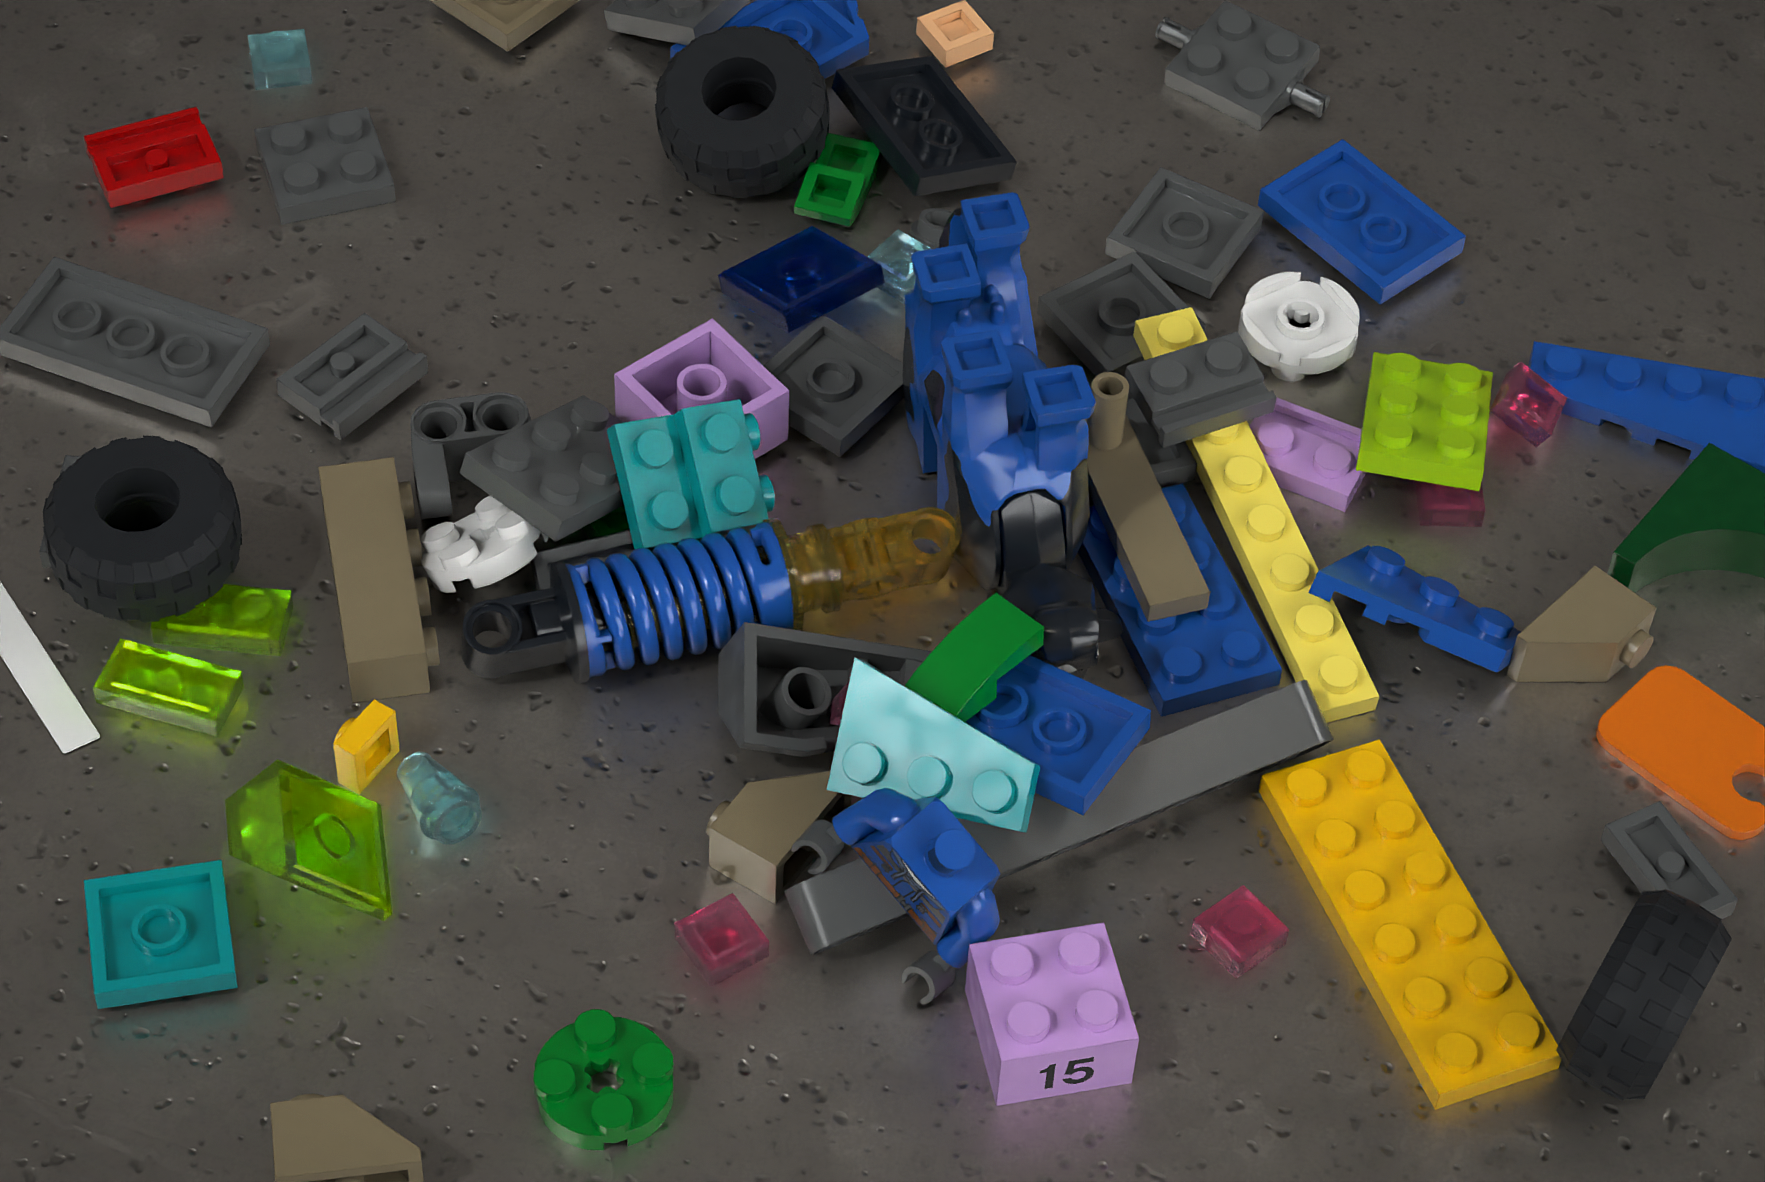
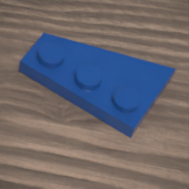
M1367 545L1319 570L1308 592L1330 602L1334 591L1362 602L1365 604L1362 616L1385 625L1387 620L1395 623L1414 624L1420 627L1418 633L1425 643L1496 673L1510 664L1517 635L1521 633V631L1514 628L1512 619L1504 613L1492 608H1479L1459 597V590L1451 583L1437 577L1422 576L1406 567L1404 558L1398 553L1381 546L1371 547Z

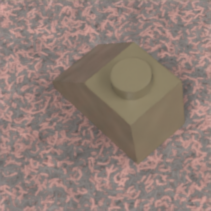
M1594 566L1517 635L1507 676L1516 682L1606 683L1623 666L1627 665L1630 668H1634L1648 653L1654 640L1653 636L1648 633L1656 607L1597 566Z
M830 771L748 782L732 802L725 800L720 803L708 821L706 834L709 836V866L776 904L785 894L784 891L790 888L818 854L810 846H801L797 851L792 852V845L814 821L825 820L833 824V817L851 806L852 795L826 790Z
M303 1094L289 1101L270 1103L275 1182H424L420 1148L343 1094L333 1096Z

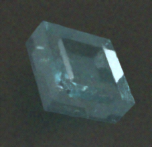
M304 29L248 35L255 90L312 84Z
M898 229L861 262V278L905 304V295L914 288L916 280L911 255L917 251L929 250L931 248Z

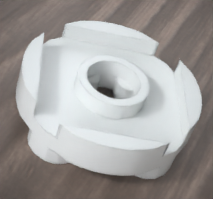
M1282 272L1258 281L1250 288L1246 295L1245 305L1240 314L1238 333L1251 355L1264 365L1271 367L1272 373L1278 379L1287 382L1300 381L1306 375L1330 371L1353 356L1358 339L1359 308L1350 293L1332 280L1320 277V283L1316 284L1311 281H1300L1302 272ZM1289 319H1294L1300 324L1308 322L1311 324L1310 327L1299 328L1289 324Z
M490 495L476 505L475 513L455 523H440L422 534L420 541L425 551L421 562L432 586L438 591L446 593L456 592L452 581H461L468 578L474 589L495 583L524 567L538 554L533 542L538 537L547 542L548 536Z

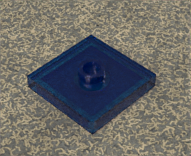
M814 226L781 241L718 275L723 294L787 333L808 324L885 283L881 264Z

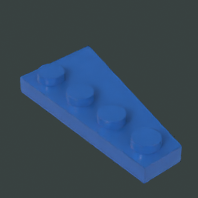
M1533 342L1529 360L1525 401L1596 426H1601L1604 422L1610 421L1624 426L1632 433L1631 438L1653 446L1657 438L1691 450L1689 459L1692 460L1701 453L1708 443H1711L1765 473V378Z

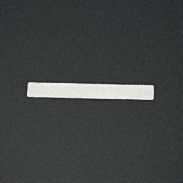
M0 581V656L62 753H69L99 739L100 734Z

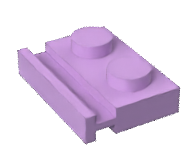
M1276 398L1274 412L1254 418L1250 428L1278 486L1346 512L1367 473L1356 470L1361 429Z

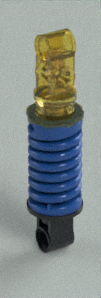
M925 507L916 511L883 518L859 519L831 529H826L822 523L813 524L806 527L805 533L800 532L794 535H787L780 520L776 517L765 519L758 523L755 528L750 529V534L745 529L737 527L732 528L725 538L718 533H709L700 542L694 538H685L676 547L670 543H661L652 552L646 548H637L628 557L622 553H613L607 557L605 562L595 557L588 559L585 564L576 566L568 563L564 564L563 561L551 563L549 571L550 588L495 600H484L468 610L464 617L462 628V659L472 673L483 678H498L507 674L566 662L573 680L576 684L588 682L589 678L604 675L607 669L616 668L615 663L621 670L631 669L635 664L634 648H636L637 655L643 664L652 665L659 659V644L664 656L670 660L679 659L682 656L684 650L683 640L687 650L694 655L703 654L706 651L708 644L707 636L710 644L714 648L721 650L744 622L803 631L804 613L809 611H817L821 608L826 614L841 610L842 602L873 599L892 591L919 585H929L940 581L948 573L960 541L956 521L948 512L942 509ZM917 539L931 540L939 546L941 552L935 554L925 553L919 550L913 541ZM485 631H496L504 635L508 641L500 647L489 648L477 642L475 637ZM610 644L611 650L604 651L603 645Z

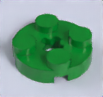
M591 1009L581 1013L576 1018L575 1023L569 1024L557 1031L545 1043L537 1056L533 1076L534 1095L539 1104V1113L544 1124L555 1136L564 1142L585 1150H605L604 1143H618L626 1139L628 1146L645 1140L663 1124L673 1104V1055L671 1050L664 1045L663 1041L653 1031L636 1021L622 1017H613L609 1012L602 1009ZM602 1072L612 1073L616 1075V1081L621 1086L617 1090L605 1086L597 1093L590 1090L592 1086L591 1076Z

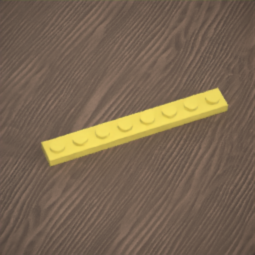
M1192 307L1135 321L1133 336L1144 360L1208 340ZM1245 421L1186 440L1185 442L1197 463L1196 471L1295 682L1308 681L1326 723L1376 710L1379 694L1333 598L1329 602L1308 593L1319 569L1248 422Z

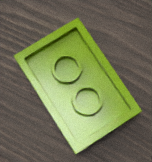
M1374 352L1369 374L1356 470L1479 491L1484 472L1493 372L1479 370L1475 366L1466 363H1453L1449 365L1420 360L1407 353L1384 354Z

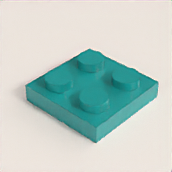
M222 860L84 880L93 987L97 1009L238 988Z

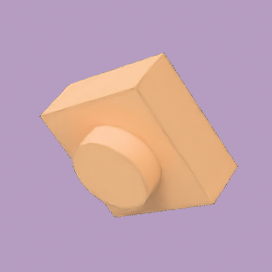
M966 0L917 17L916 35L945 68L993 50L994 32Z

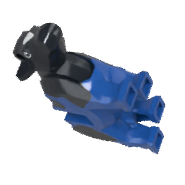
M1011 192L961 200V208L954 210L945 224L939 238V248L917 251L911 255L916 280L914 288L905 295V339L902 375L908 429L916 441L923 474L937 471V518L939 524L946 528L954 558L984 590L996 589L1000 596L1044 626V645L1032 653L1031 656L1084 679L1087 669L1098 663V643L1119 638L1123 633L1121 620L1116 613L1107 609L1096 608L1093 583L1069 571L1086 536L1090 517L1087 468L1089 433L1086 418H1090L1093 414L1096 401L1082 366L1067 365L1047 368L1046 364L1038 357L1027 277L1022 268L1020 245L1026 241L1030 226L1018 194Z

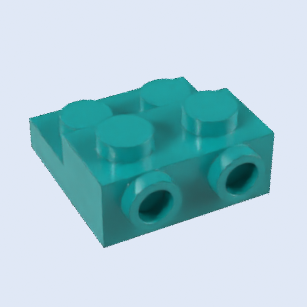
M740 399L683 408L672 415L614 424L607 429L634 549L646 548L654 550L661 543H670L677 546L685 538H694L701 541L709 533H718L726 537L732 528L739 527L750 532V529L755 528L758 523H769L767 512H771L775 505L774 488L767 475H758L753 451L757 450L760 446V429L753 414H744Z

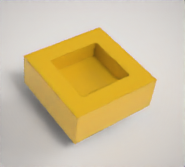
M374 699L357 718L352 717L341 726L333 743L339 784L360 795L400 751L395 710Z

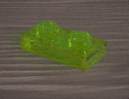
M223 584L224 586L215 595L205 602L199 603L191 611L177 617L172 615L160 618V621L152 622L151 624L153 644L281 656L294 607L291 590Z
M121 638L93 686L97 704L216 737L219 736L244 689L242 671Z

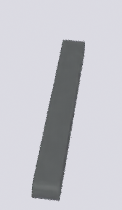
M1302 680L1135 747L1084 815L1035 793L1027 833L959 818L958 821L997 865L1001 873L998 878L999 880L1295 759L1328 744L1334 738L1308 681ZM861 858L818 874L784 891L811 955L826 951L910 916Z

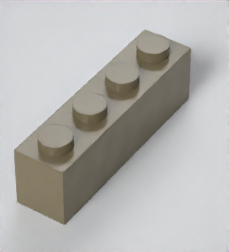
M394 457L318 467L352 704L373 701L374 699L381 700L430 693L428 666L440 665L435 626L422 628L420 617L431 615L427 578H414L412 567L423 566L421 562L423 558L418 528L406 530L404 521L405 519L415 518L410 481L398 482Z

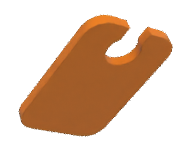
M1668 665L1655 667L1602 715L1596 728V738L1599 744L1612 756L1721 834L1731 839L1746 840L1752 839L1765 828V806L1760 802L1742 797L1732 784L1733 777L1740 773L1751 772L1765 777V727L1699 680L1678 667Z

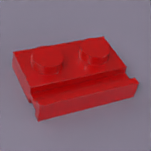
M197 107L84 136L87 155L92 160L95 174L110 208L224 178L221 159L205 124H202Z

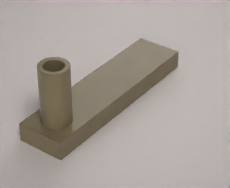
M1115 372L1098 374L1093 379L1091 385L1096 401L1095 409L1090 418H1086L1089 433L1087 457L1088 490L1146 620L1150 622L1207 609L1210 597L1209 588L1126 415L1129 383L1125 377Z

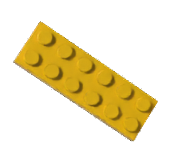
M1380 739L1261 775L1259 793L1435 1110L1559 1069L1562 1059L1556 1051L1558 1047L1557 1042Z

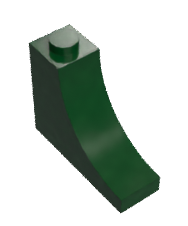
M1708 443L1613 552L1607 574L1636 593L1643 587L1664 577L1696 570L1734 571L1765 579V473Z

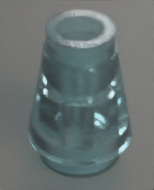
M426 752L413 753L400 763L397 769V778L408 798L421 831L426 837L437 840L442 844L450 845L465 840L477 829L482 818L479 795L473 788Z

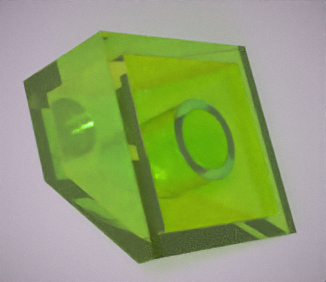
M278 759L225 800L230 856L382 921L392 915L380 804Z

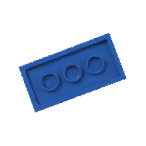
M1183 483L1162 488V491L1209 588L1210 597L1207 609L1147 622L1095 506L1089 507L1090 517L1086 536L1078 554L1106 609L1119 616L1123 628V633L1120 637L1161 717L1280 684L1282 668Z

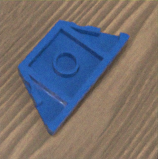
M756 0L743 7L721 27L759 26L788 35L798 41V44L807 52L811 53L817 61L820 73L824 76V79L835 74L836 70L844 69L869 55V35L864 20L858 16L857 0ZM675 44L671 46L670 59L677 51H681L687 45Z

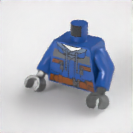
M878 789L835 815L832 820L833 824L825 820L814 821L792 845L791 850L795 852L801 846L814 848L820 857L807 871L810 874L817 875L826 870L843 850L845 843L853 848L921 930L937 946V951H929L907 967L901 975V982L903 984L917 973L926 979L929 985V993L920 1002L927 1004L953 985L956 979L955 968H962L968 962L969 944L986 942L997 930L1000 917L992 889L1001 873L993 860L937 797L913 799L894 789Z

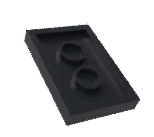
M933 55L836 70L831 88L914 196L1012 179L1017 161Z

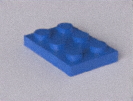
M1344 139L1260 189L1258 206L1380 305L1463 252L1466 235Z
M1030 655L997 680V698L967 720L966 723L975 726L1040 765L1035 790L1036 794L1084 815L1150 729L1151 710Z

